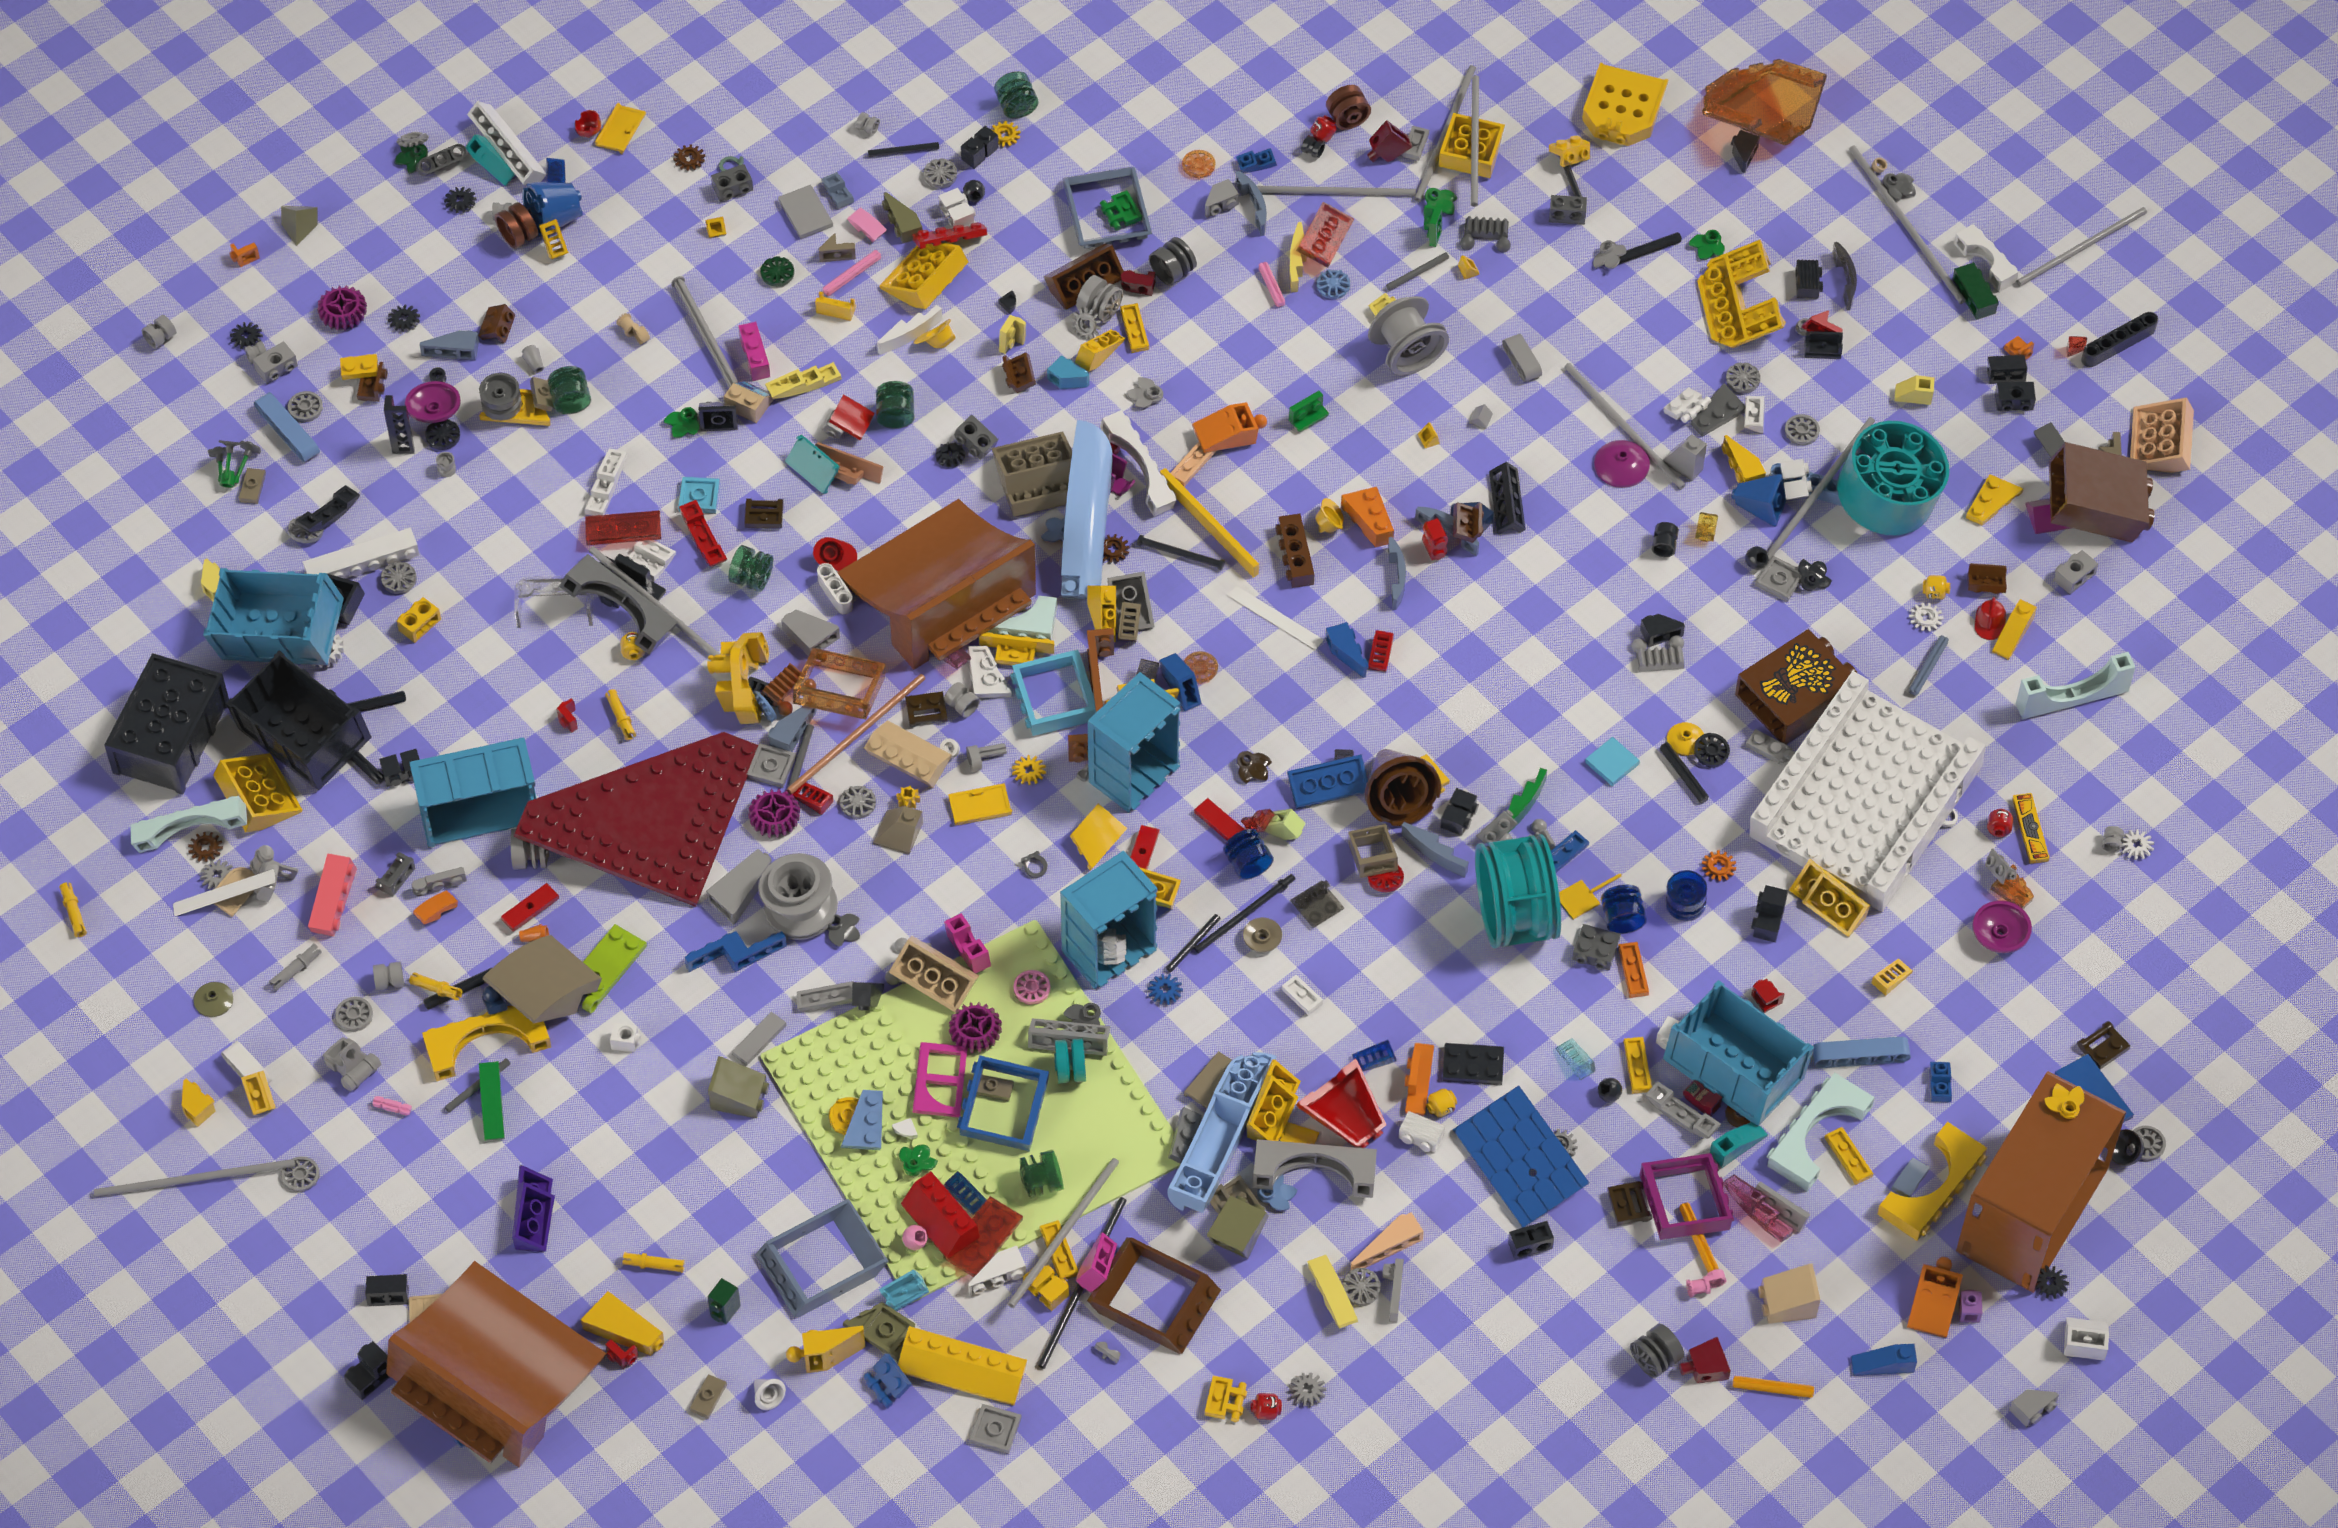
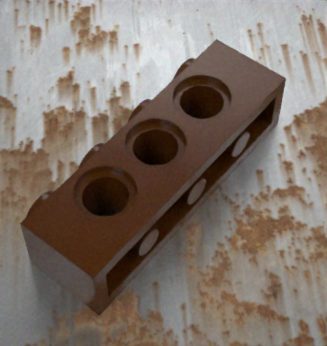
M1301 513L1278 516V524H1275L1276 534L1280 535L1281 538L1279 539L1280 551H1284V555H1282L1283 565L1288 568L1286 570L1287 581H1291L1292 588L1314 585L1315 574Z

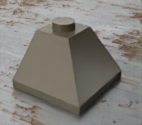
M906 806L887 810L873 844L910 855L923 825L922 811Z

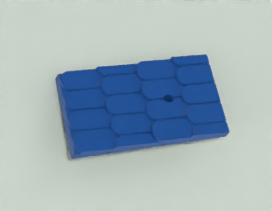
M1519 1085L1452 1129L1522 1228L1590 1183ZM1530 1169L1535 1170V1176L1529 1175Z

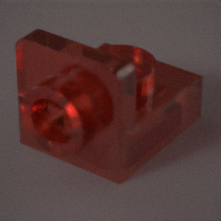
M1271 809L1258 810L1253 816L1242 818L1241 822L1251 833L1263 832L1275 813Z

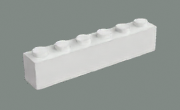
M477 101L467 114L523 184L541 182L547 173L492 105Z
M410 527L303 561L306 574L327 573L346 579L352 576H359L368 571L377 570L394 562L412 559L419 556V550Z

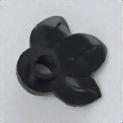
M1805 559L1800 561L1798 572L1802 576L1801 586L1807 591H1812L1816 588L1825 589L1831 584L1832 580L1825 576L1827 567L1824 562L1816 561L1811 565Z

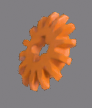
M1717 850L1715 855L1712 851L1710 852L1711 857L1704 856L1707 861H1702V864L1706 866L1702 867V870L1708 871L1705 873L1706 876L1713 874L1712 880L1716 876H1718L1719 881H1721V876L1728 880L1727 875H1734L1731 871H1736L1737 867H1732L1736 864V861H1730L1733 858L1732 855L1727 857V852L1720 854V850ZM1717 862L1724 866L1721 870H1717V867H1714L1717 865Z

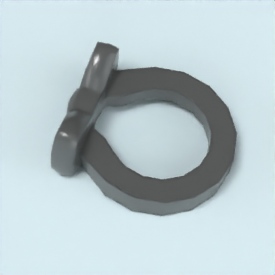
M1039 851L1021 858L1025 872L1032 878L1042 877L1047 871V861L1039 855ZM1034 858L1043 864V870L1040 873L1031 872L1028 867L1029 860Z

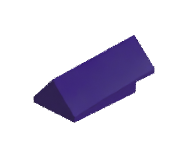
M523 1165L519 1166L512 1240L515 1250L545 1252L555 1195L551 1194L553 1179Z

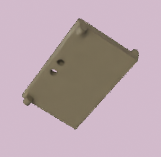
M1218 1051L1184 1091V1096H1189L1205 1108H1208L1213 1093L1232 1060Z

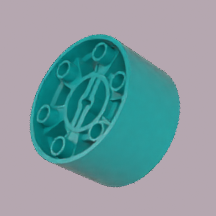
M1902 421L1878 422L1864 429L1856 438L1837 479L1838 497L1847 514L1864 528L1884 535L1908 534L1920 528L1930 517L1948 482L1949 462L1939 442L1922 428Z

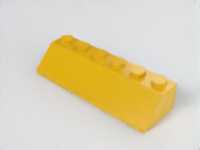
M911 1326L908 1328L898 1366L905 1375L1013 1406L1015 1405L1027 1360Z

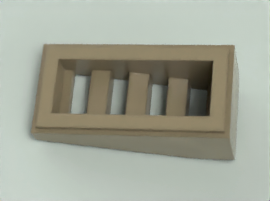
M1122 602L1118 640L1137 642L1141 604ZM1125 608L1137 609L1136 613L1125 612ZM1124 616H1135L1136 619H1124ZM1124 623H1132L1135 624V627H1128L1123 625ZM1123 630L1134 631V634H1125Z

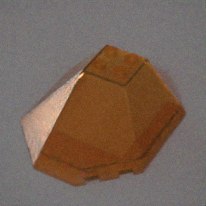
M1781 59L1773 60V63L1763 65V62L1749 65V69L1739 70V68H1734L1706 86L1702 113L1704 116L1760 136L1761 138L1782 145H1788L1792 140L1803 135L1805 131L1811 128L1827 75Z

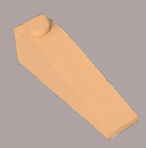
M1412 1212L1398 1216L1351 1262V1270L1367 1268L1422 1241L1424 1231Z

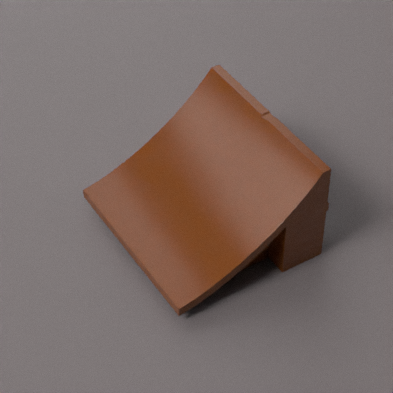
M960 499L955 500L837 572L844 584L875 609L890 616L892 645L913 670L929 661V650L941 661L1032 604L1030 598L1036 595L1035 544L1032 540L1018 538L996 528L973 512Z
M474 1261L435 1302L389 1338L387 1375L397 1381L391 1390L394 1396L490 1464L503 1449V1457L520 1468L543 1439L546 1418L581 1385L605 1358L606 1353Z

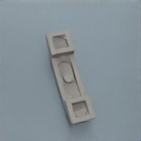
M1657 1082L1645 1094L1646 1098L1665 1116L1695 1135L1709 1139L1721 1126V1123L1706 1113L1701 1115L1674 1097V1092L1660 1082Z

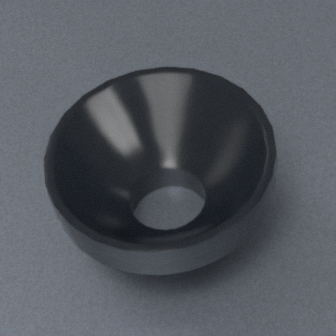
M2121 1130L2112 1160L2123 1166H2130L2138 1162L2144 1152V1143L2140 1135L2132 1130ZM2130 1144L2135 1146V1152L2132 1155H2128L2126 1152Z

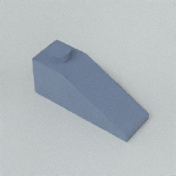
M459 330L422 341L419 345L421 356L476 360L479 347L478 333L470 330Z
M816 701L808 702L778 721L775 727H772L768 733L770 746L792 752L805 732L807 724H810L817 712Z

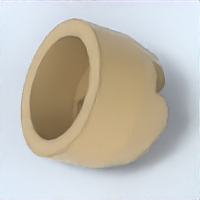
M1876 158L1871 165L1872 170L1882 173L1887 168V162L1883 158Z

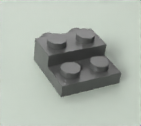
M1583 924L1573 951L1572 960L1580 964L1593 965L1598 969L1610 970L1621 934Z

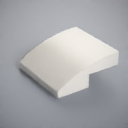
M644 536L635 544L634 551L628 557L639 565H645L650 570L651 581L654 582L671 563L676 555V551Z

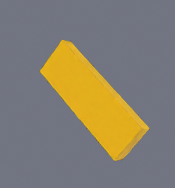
M1138 303L1120 306L1131 353L1149 350V343Z
M1624 1038L1623 1043L1632 1094L1646 1093L1652 1088L1644 1038Z
M1843 1127L1825 1135V1140L1855 1185L1873 1177L1874 1173Z
M1059 1220L1041 1225L1039 1228L1047 1248L1062 1229ZM1065 1237L1051 1256L1058 1278H1063L1064 1280L1076 1277L1079 1272Z

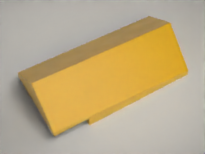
M1812 859L1808 860L1789 889L1790 892L1803 900L1802 903L1848 937L1866 919L1870 908L1866 901Z
M1140 868L1157 887L1156 905L1173 909L1181 880Z
M1272 1059L1247 1123V1138L1255 1141L1257 1139L1279 1141L1298 1099L1295 1093L1301 1081L1275 1059Z

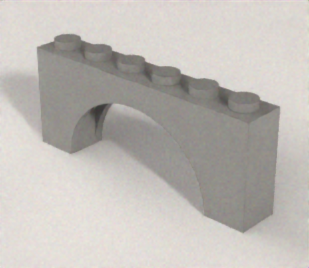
M1257 1139L1253 1188L1273 1190L1276 1180L1290 1170L1301 1167H1320L1336 1172L1345 1178L1352 1188L1353 1196L1373 1198L1377 1149Z

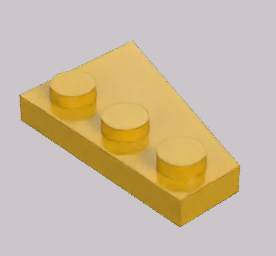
M1989 474L1968 510L1966 519L1983 526L2001 508L2010 504L2012 499L2021 495L2023 488Z

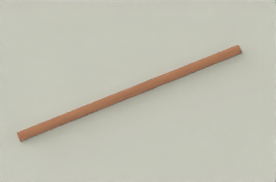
M923 674L918 675L786 789L787 792L792 795L925 680V676Z

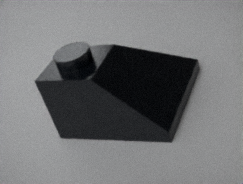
M720 402L699 403L701 432L738 430L735 405Z

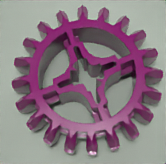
M339 285L337 289L332 287L331 291L326 290L325 295H321L317 311L325 326L329 325L331 329L336 327L337 330L343 328L346 331L347 327L353 329L354 324L359 325L360 321H364V315L367 313V303L359 290H355L354 287L349 289L347 285L341 288Z
M772 788L769 793L763 791V795L757 794L756 799H752V805H749L748 817L750 824L756 832L760 831L762 836L766 833L769 838L772 835L778 838L779 834L785 836L786 831L792 833L793 827H797V821L800 820L799 803L794 799L793 794H788L787 790L784 793H781L780 789L774 792Z
M970 1002L968 1007L963 1004L962 1010L957 1008L956 1014H952L951 1021L949 1022V1034L951 1035V1040L956 1042V1046H962L963 1050L969 1048L971 1053H973L974 1049H977L980 1053L982 1048L988 1051L989 1045L994 1046L995 1041H999V1034L1002 1033V1021L999 1019V1014L995 1013L993 1007L988 1009L987 1003L981 1006L980 1002L977 1005H973ZM967 1020L968 1022L960 1029L962 1023ZM991 1026L990 1030L985 1035H983V1032Z

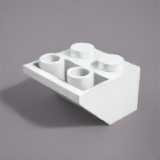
M2066 1317L2064 1356L2105 1361L2109 1343L2107 1322Z

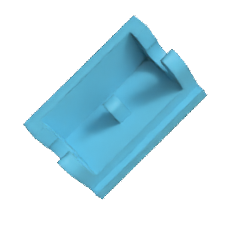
M914 1269L879 1289L880 1293L887 1300L886 1304L895 1311L929 1293L922 1276Z

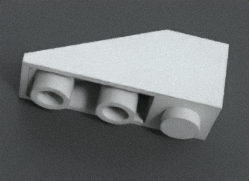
M1017 1245L998 1252L968 1283L969 1295L981 1294L991 1287H1000L1010 1280H1019L1026 1274V1265Z

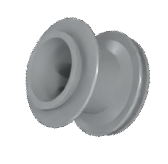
M1405 297L1389 303L1379 311L1368 331V338L1372 343L1390 345L1391 348L1386 356V365L1395 374L1400 376L1411 375L1430 366L1444 353L1449 343V336L1443 324L1425 323L1424 318L1429 310V304L1423 297Z
M795 853L776 859L763 871L758 885L759 895L765 904L766 919L777 933L782 931L786 938L804 940L818 936L829 928L828 924H832L834 921L838 901L835 890L832 887V875L823 861L812 855Z

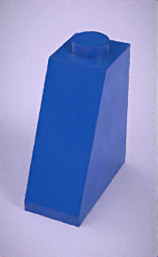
M1176 653L1160 659L1162 676L1170 689H1179L1177 700L1180 702L1183 710L1187 711L1201 705L1196 676L1188 665Z

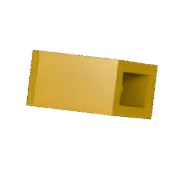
M186 1078L183 1080L182 1108L184 1115L198 1127L216 1112L214 1107L215 1101L209 1094H203L201 1088L195 1082L191 1083Z

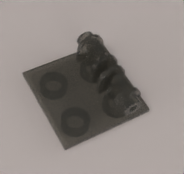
M1327 880L1319 881L1290 900L1312 928L1344 909L1343 905L1328 889L1330 885Z

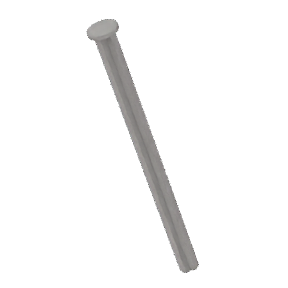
M678 276L672 280L671 285L676 288L730 388L733 383L738 381L684 283L685 278Z

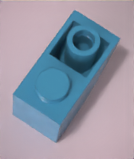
M1062 355L1047 368V380L1060 389L1085 388L1090 385L1088 372L1083 368H1079L1072 360L1066 359Z

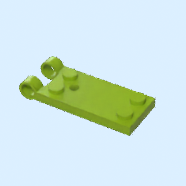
M613 925L583 961L591 970L599 974L602 979L596 992L587 993L588 996L582 1003V1009L589 1013H593L601 1001L647 947V942L620 926Z

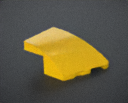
M1098 803L1072 832L1070 837L1074 844H1076L1080 855L1085 856L1088 862L1087 867L1091 871L1127 828Z

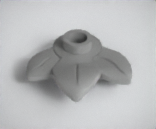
M1611 240L1604 241L1600 245V253L1594 258V267L1598 268L1605 265L1608 269H1614L1620 262V256L1626 254L1625 246L1616 245Z
M1138 377L1139 387L1127 391L1128 397L1136 401L1135 406L1139 408L1148 407L1152 403L1161 401L1163 398L1162 389L1155 385L1153 380L1144 377Z

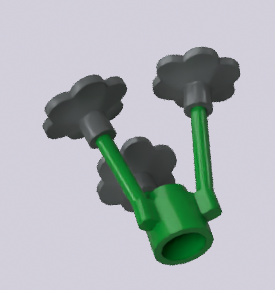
M219 440V443L224 444L226 447H214L208 450V454L210 457H216L219 485L233 488L235 484H239V477L247 459L250 458L252 453L260 454L261 448L249 441L231 442ZM240 445L241 448L245 449L244 458L237 474L234 475L235 472L230 470L231 453H233L235 446ZM227 456V459H226V468H225V470H223V469H222V462H224L223 457Z

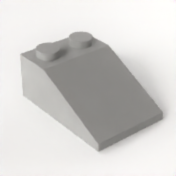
M1145 571L1107 578L1108 586H1116L1117 634H1119L1122 602L1141 604L1138 630L1155 627ZM1125 608V612H1134V613H1136V610H1137V609ZM1125 615L1124 619L1135 620L1136 617ZM1124 623L1123 626L1135 627V624Z

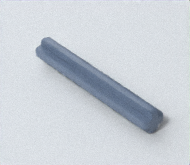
M1939 636L1909 688L1910 694L1914 696L1919 694L1948 644L1949 639L1947 637Z

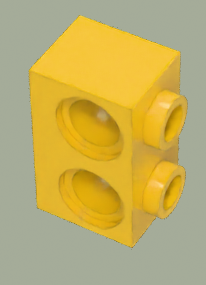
M422 597L419 601L414 602L407 612L402 613L398 617V620H396L398 631L416 643L441 620L439 608Z

